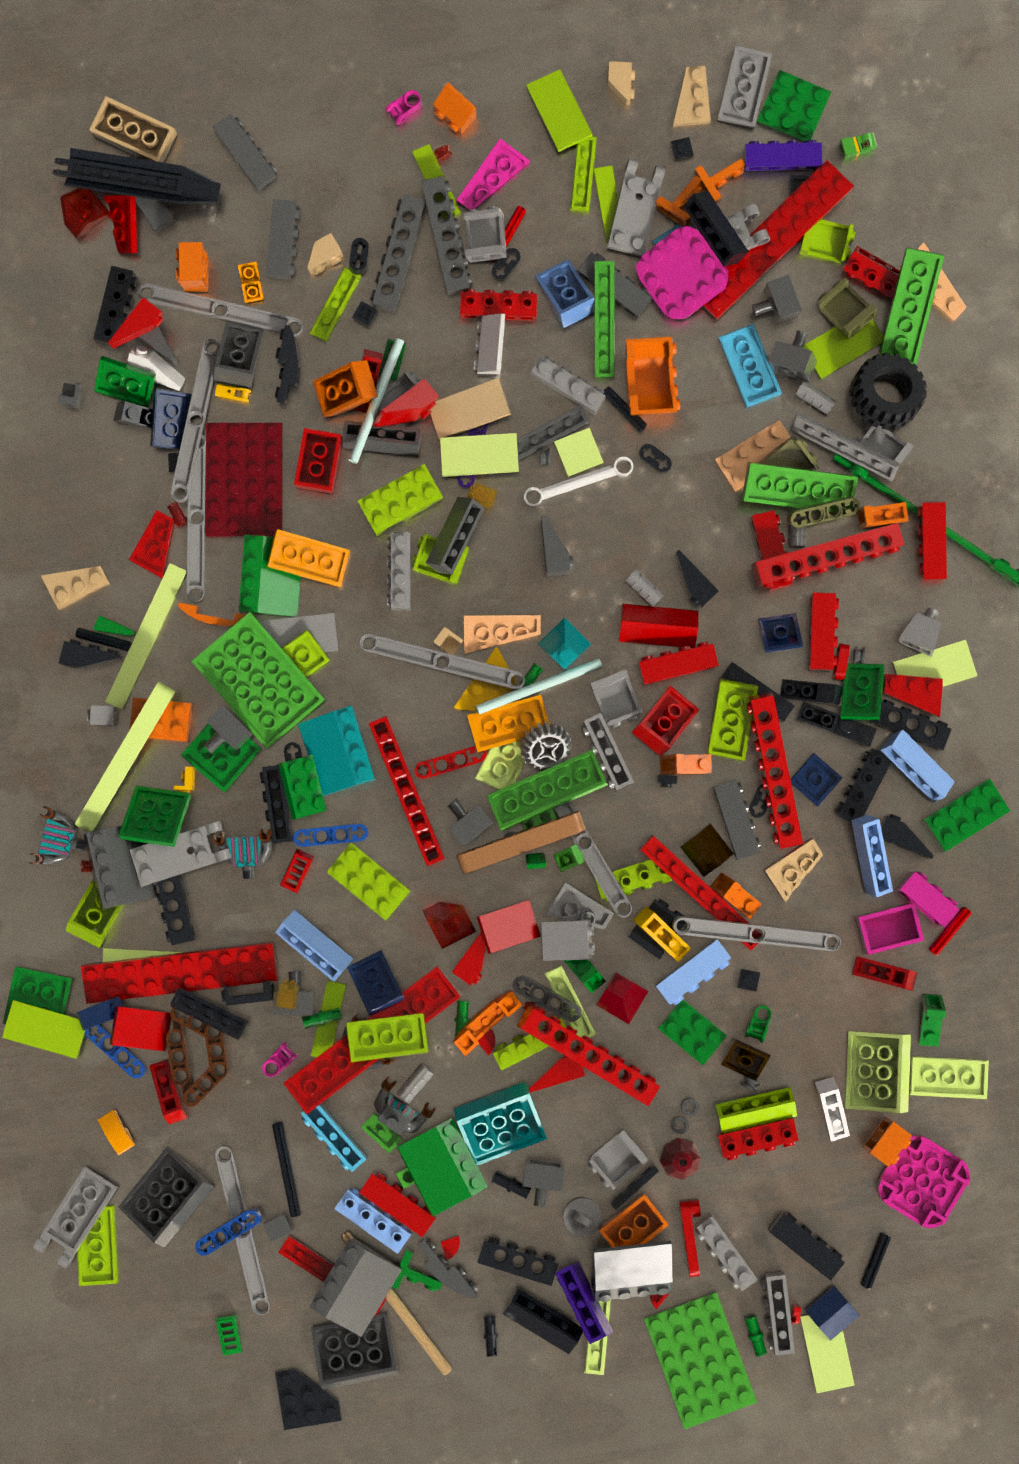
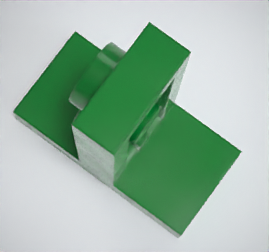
M588 959L564 960L591 994L606 982Z
M923 993V1014L919 1045L939 1047L942 1020L946 1018V1007L942 995Z
M406 1248L399 1265L402 1271L392 1287L398 1290L405 1275L407 1276L406 1279L412 1283L417 1284L419 1281L425 1284L424 1287L431 1291L436 1289L440 1291L443 1283L436 1277L408 1266L414 1251Z

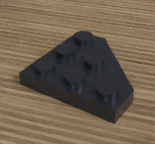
M296 1368L275 1371L284 1430L342 1421L340 1403L336 1397L323 1390L321 1386L308 1379Z

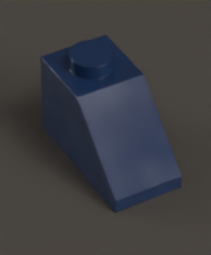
M118 996L76 1012L82 1029L86 1030L114 1019L116 1006L123 1007L120 997Z

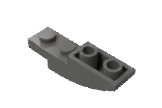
M424 1237L418 1242L419 1247L429 1258L424 1262V1266L434 1277L459 1294L473 1299L478 1297V1287L473 1281L469 1282L466 1279L465 1275L467 1274L460 1265L457 1267L454 1263L448 1268V1261L443 1255L439 1256L436 1253L435 1249L437 1248L430 1239L427 1241Z

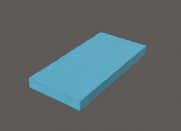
M754 323L718 337L746 408L782 394L774 372L768 363V357Z

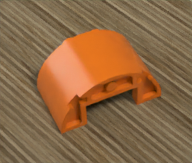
M672 337L626 339V380L630 415L677 413V410H680V399H676L678 387L674 385L673 379L677 377L676 366L672 365L673 354H676V342L672 343Z

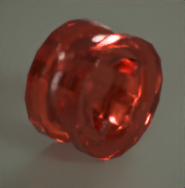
M449 145L441 146L434 151V155L438 156L437 161L446 160L453 155L452 151H449Z

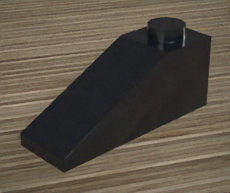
M678 550L675 556L687 594L690 597L688 600L695 607L699 606L702 608L719 590Z
M890 814V817L884 816L881 823L883 841L928 859L933 858L934 855L904 822L900 821L901 817Z

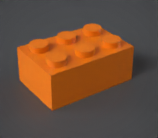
M179 242V248L175 250L176 260H178L179 267H176L178 283L187 293H208V254L203 243Z
M367 360L350 362L313 380L324 417L339 416L378 397Z
M133 697L130 729L148 699ZM170 701L148 738L189 743L193 704Z
M885 1116L863 1148L890 1167L891 1164L895 1165L899 1160L900 1155L898 1154L901 1150L906 1149L910 1145L912 1135Z
M642 1192L602 1224L598 1230L611 1247L645 1244L669 1224L646 1194Z

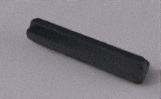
M608 386L604 389L603 394L606 396L605 398L639 432H642L647 427V423L639 415H630L629 405L611 387Z
M77 628L75 633L77 638L127 652L132 645L130 641L83 628Z
M885 1233L880 1234L861 1283L864 1288H872L891 1237Z

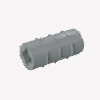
M805 380L795 394L826 415H828L836 402L829 395Z
M796 514V518H794L793 521H796L798 523V519L807 518L806 516L801 517ZM790 525L789 547L805 548L807 526L796 528Z
M637 569L625 580L652 607L664 596Z
M421 1063L396 1094L409 1104L434 1073Z

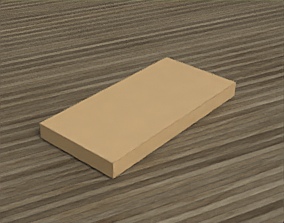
M499 378L437 400L435 402L437 405L431 410V417L439 440L440 438L451 437L511 415Z

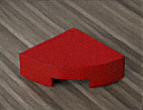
M492 1029L478 1040L479 1045L488 1056L495 1047V1034Z
M459 1235L441 1241L446 1260L451 1259L457 1253L460 1245Z
M669 1293L665 1295H650L653 1306L657 1309Z
M792 1304L791 1324H799L801 1307L799 1304Z

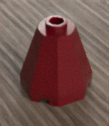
M677 1137L663 1146L659 1161L668 1176L684 1180L697 1172L701 1155L694 1142ZM684 1159V1163L681 1164L679 1160Z

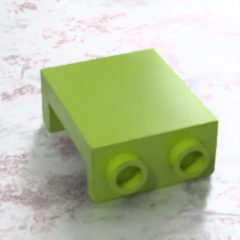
M821 219L804 235L799 254L843 265L845 260L850 258L852 249L849 248V243L854 241L856 233L853 230L854 224L848 226Z
M427 533L424 534V537L420 536L417 547L420 548L418 555L414 554L411 565L414 566L413 571L457 585L469 547H465L453 574L438 573L426 564L437 538Z

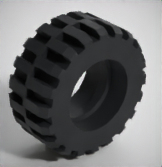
M883 353L882 356L877 354L872 358H868L861 365L850 385L852 387L850 389V397H853L851 403L853 407L856 406L855 412L858 415H862V420L866 423L869 421L872 423V426L876 428L882 426L881 429L888 430L889 427L898 429L900 426L904 427L917 415L927 396V391L925 390L927 384L925 380H922L924 378L923 373L917 370L918 366L915 363L911 364L909 362L910 359L906 357L903 359L899 354L895 353L893 356L890 353ZM885 380L893 383L901 391L903 401L895 403L884 400L877 394L873 382Z

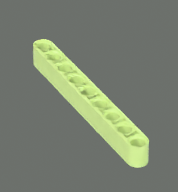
M158 681L74 825L86 832H91L95 829L173 697L175 690Z

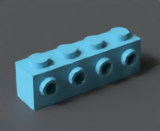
M322 1104L307 1115L304 1111L301 1112L303 1122L308 1127L311 1125L314 1128L316 1137L328 1144L327 1149L332 1155H337L341 1159L340 1164L346 1170L349 1169L353 1172L367 1159L365 1153Z

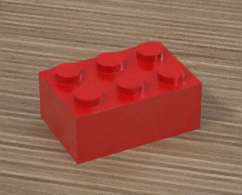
M304 428L294 480L295 488L333 494L342 447V434Z

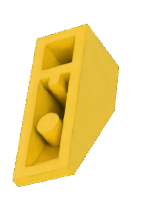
M647 906L633 919L643 931L678 963L690 951L691 948Z

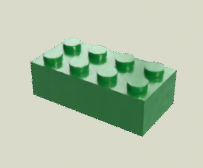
M986 779L923 818L922 822L941 852H946L1009 813L1010 809L991 779Z

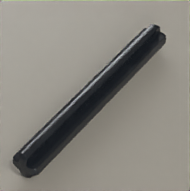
M275 1122L272 1124L289 1212L291 1217H298L301 1215L283 1123Z

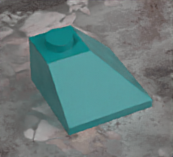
M564 617L538 645L565 671L591 646V643Z

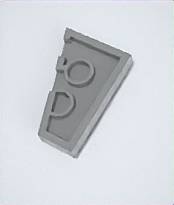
M565 882L545 915L559 917L568 921L591 920V924L594 927L605 929L615 912Z

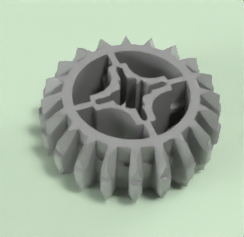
M545 721L544 725L541 726L538 723L536 728L531 727V732H525L526 737L521 738L520 754L524 758V762L527 765L529 764L532 769L536 768V770L540 771L543 768V770L560 764L561 761H566V756H570L569 750L572 749L571 738L560 724L556 726L552 722L549 725Z

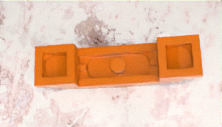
M178 602V607L187 615L212 626L232 627L245 616L235 613L234 620L201 615L198 614V606Z
M511 990L500 995L481 1009L461 1029L453 1043L466 1056L479 1044L478 1040L503 1017L511 1016L522 1006V1003Z

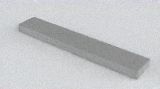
M800 412L796 414L790 430L890 481L894 479L900 463Z

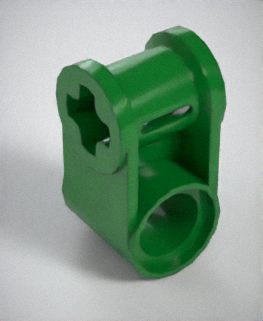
M765 1004L755 1006L750 1021L747 1024L744 1037L747 1038L749 1036L758 1039L761 1043L764 1042L772 1015L768 1006ZM766 1009L767 1016L759 1018L757 1016L758 1010Z

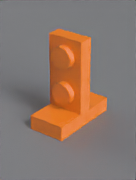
M741 158L710 178L702 165L695 168L694 175L702 179L703 190L705 192L709 191L715 202L718 203L721 200V195L717 191L716 186L720 188L727 183V179L732 176L734 178L740 176L746 164Z
M695 175L673 203L659 196L656 200L657 210L682 227H690L692 224L691 217L686 213L683 205L693 194L703 191L702 179Z
M906 502L871 507V505L863 506L857 513L859 530L909 521Z
M711 754L660 756L661 775L712 773Z
M720 873L710 886L712 890L749 919L752 918L762 905L745 891L740 884L723 873Z

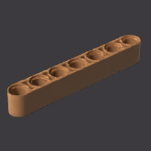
M575 811L457 854L456 857L463 874L580 833L586 830L580 812Z

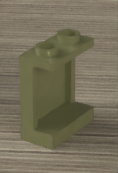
M847 278L837 281L828 293H823L818 299V310L848 340L877 316V307L873 303L869 305L849 285Z
M794 435L759 462L761 464L807 470L813 468L817 470L819 468L816 463L818 459L812 452L809 453L806 447L808 445L801 437L798 439Z

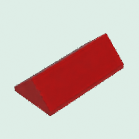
M622 604L619 642L680 648L690 646L691 649L695 648L699 611Z

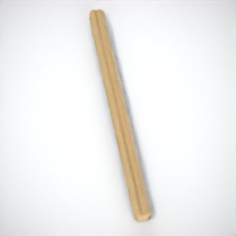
M349 1231L341 1235V1240L345 1245H347L350 1239L354 1238ZM391 1288L385 1297L441 1373L447 1375L452 1370L451 1366Z

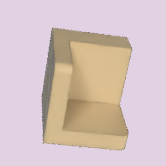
M444 627L433 643L447 654L454 655L463 643V640Z

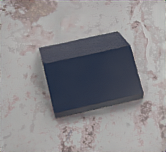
M796 613L758 619L765 653L803 647Z
M835 1286L831 1287L805 1310L830 1341L860 1316Z

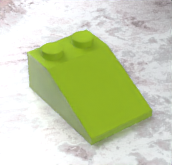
M92 879L69 919L65 931L100 948L123 905L100 910L94 879Z

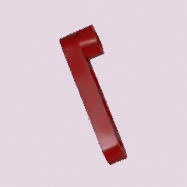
M472 746L419 762L415 766L414 772L418 778L428 779L480 763L486 758L487 751H483L484 754L481 755V759L472 757L473 762L469 763L465 752L470 751V754H474L476 746ZM458 754L465 756L466 760L462 765H457L454 761L455 756ZM438 760H445L447 762L445 770L440 771L436 768ZM430 762H433V768L436 771L434 774H432ZM421 765H424L429 770L425 776L422 773L418 774Z
M699 1199L679 1202L690 1277L700 1276L692 1218L701 1217Z

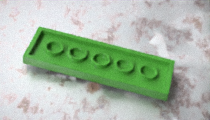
M906 247L879 352L880 356L883 353H890L893 356L895 353L899 354L903 359L905 357L910 359L909 362L911 364L915 363L917 365L944 260L943 254Z
M748 462L741 500L802 508L844 497L854 498L858 477ZM850 501V505L842 506V508L851 509L853 503ZM836 505L830 506L829 512H835V513H836V512H837V506H836Z
M592 749L486 796L500 830L503 831L605 787L608 784Z

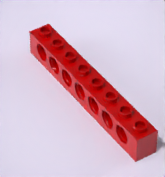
M895 523L760 560L751 564L757 587L763 585L764 588L774 586L775 582L780 580L782 583L790 582L793 580L792 577L798 575L800 578L808 577L811 575L810 572L816 570L819 574L828 571V567L835 566V569L844 567L846 562L853 561V564L864 561L863 557L870 556L873 559L882 556L881 553L888 551V554L900 551L899 547L905 544L899 524ZM879 538H882L884 540V546H881L879 544ZM861 542L866 544L867 551L861 549ZM843 547L849 550V556L843 553ZM826 552L831 554V561H828L825 558ZM808 557H811L814 560L813 566L808 564ZM790 562L795 563L796 571L790 569ZM772 567L778 569V576L772 574Z
M770 692L748 697L749 703H746L749 715L752 714L753 719L750 722L752 733L756 734L757 739L754 740L756 752L759 751L761 758L757 759L758 766L764 773L761 781L763 789L767 788L768 796H765L767 807L771 808L772 813L769 814V821L771 826L774 825L775 833H772L774 843L778 844L780 849L801 845L803 840L774 695ZM761 711H767V717L764 720L758 719ZM771 730L770 737L762 738L763 731ZM768 749H775V753L773 756H766V751ZM778 767V773L770 775L769 771L771 768ZM782 786L780 793H773L774 787ZM780 804L786 805V809L783 812H777V807ZM783 823H789L790 826L787 830L782 831L780 829Z
M387 716L370 722L369 726L426 866L444 860L445 858Z
M535 1006V1008L527 1007L517 1027L647 1106L650 1105L660 1088L655 1083V1078L648 1074L644 1077L640 1074L641 1070L632 1064L628 1067L624 1064L625 1060L617 1055L613 1058L608 1054V1049L601 1045L598 1048L592 1045L593 1040L585 1035L582 1038L576 1035L578 1031L570 1026L566 1028L561 1026L562 1021L554 1016L548 1018L544 1015L546 1011L538 1006ZM544 1020L545 1028L539 1030L538 1025ZM560 1030L561 1037L555 1040L554 1035ZM576 1040L577 1047L571 1050L570 1044ZM589 1050H592V1051H593V1056H592V1058L587 1059V1058H586L587 1052H588ZM605 1060H608V1067L606 1069H603L602 1063ZM624 1069L625 1074L621 1079H619L618 1073L620 1070ZM639 1079V1087L634 1088V1082Z

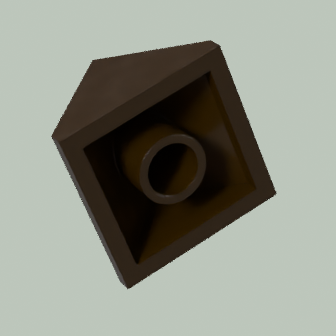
M711 823L680 846L703 877L722 865L734 854Z
M733 1038L721 1065L756 1081L771 1055Z

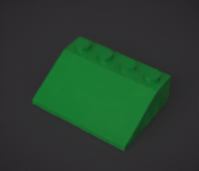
M244 535L238 611L244 614H248L251 611L252 614L298 617L301 576L266 567L274 537Z
M452 1118L438 1123L396 1147L432 1217L488 1187Z

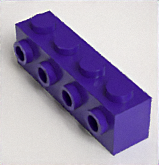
M789 140L786 143L768 141L767 144H760L759 141H750L744 147V162L746 164L744 171L817 170L822 166V142L817 143V140H807L805 143H798L797 140Z
M576 1262L556 1272L557 1280L589 1344L614 1333L599 1302H595L593 1290L580 1263Z

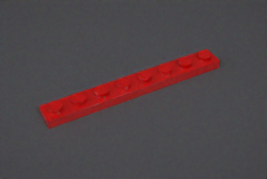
M651 835L639 848L717 920L749 923L656 837ZM756 929L752 931L753 938L757 939L761 936V933ZM741 941L751 951L758 944Z

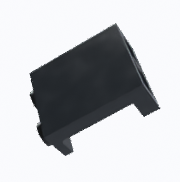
M661 898L659 901L654 899L648 908L678 934L673 929L672 922L676 917L684 915L677 910L672 912L668 909L669 904ZM678 921L676 925L677 929L681 930L683 925L686 924V921ZM637 924L627 936L659 960L665 952Z
M263 981L264 992L237 996H233L232 986L226 985L224 990H221L222 1002H226V1006L271 1001L275 991L274 981Z

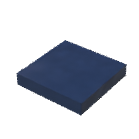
M813 753L790 780L791 784L818 807L843 777Z

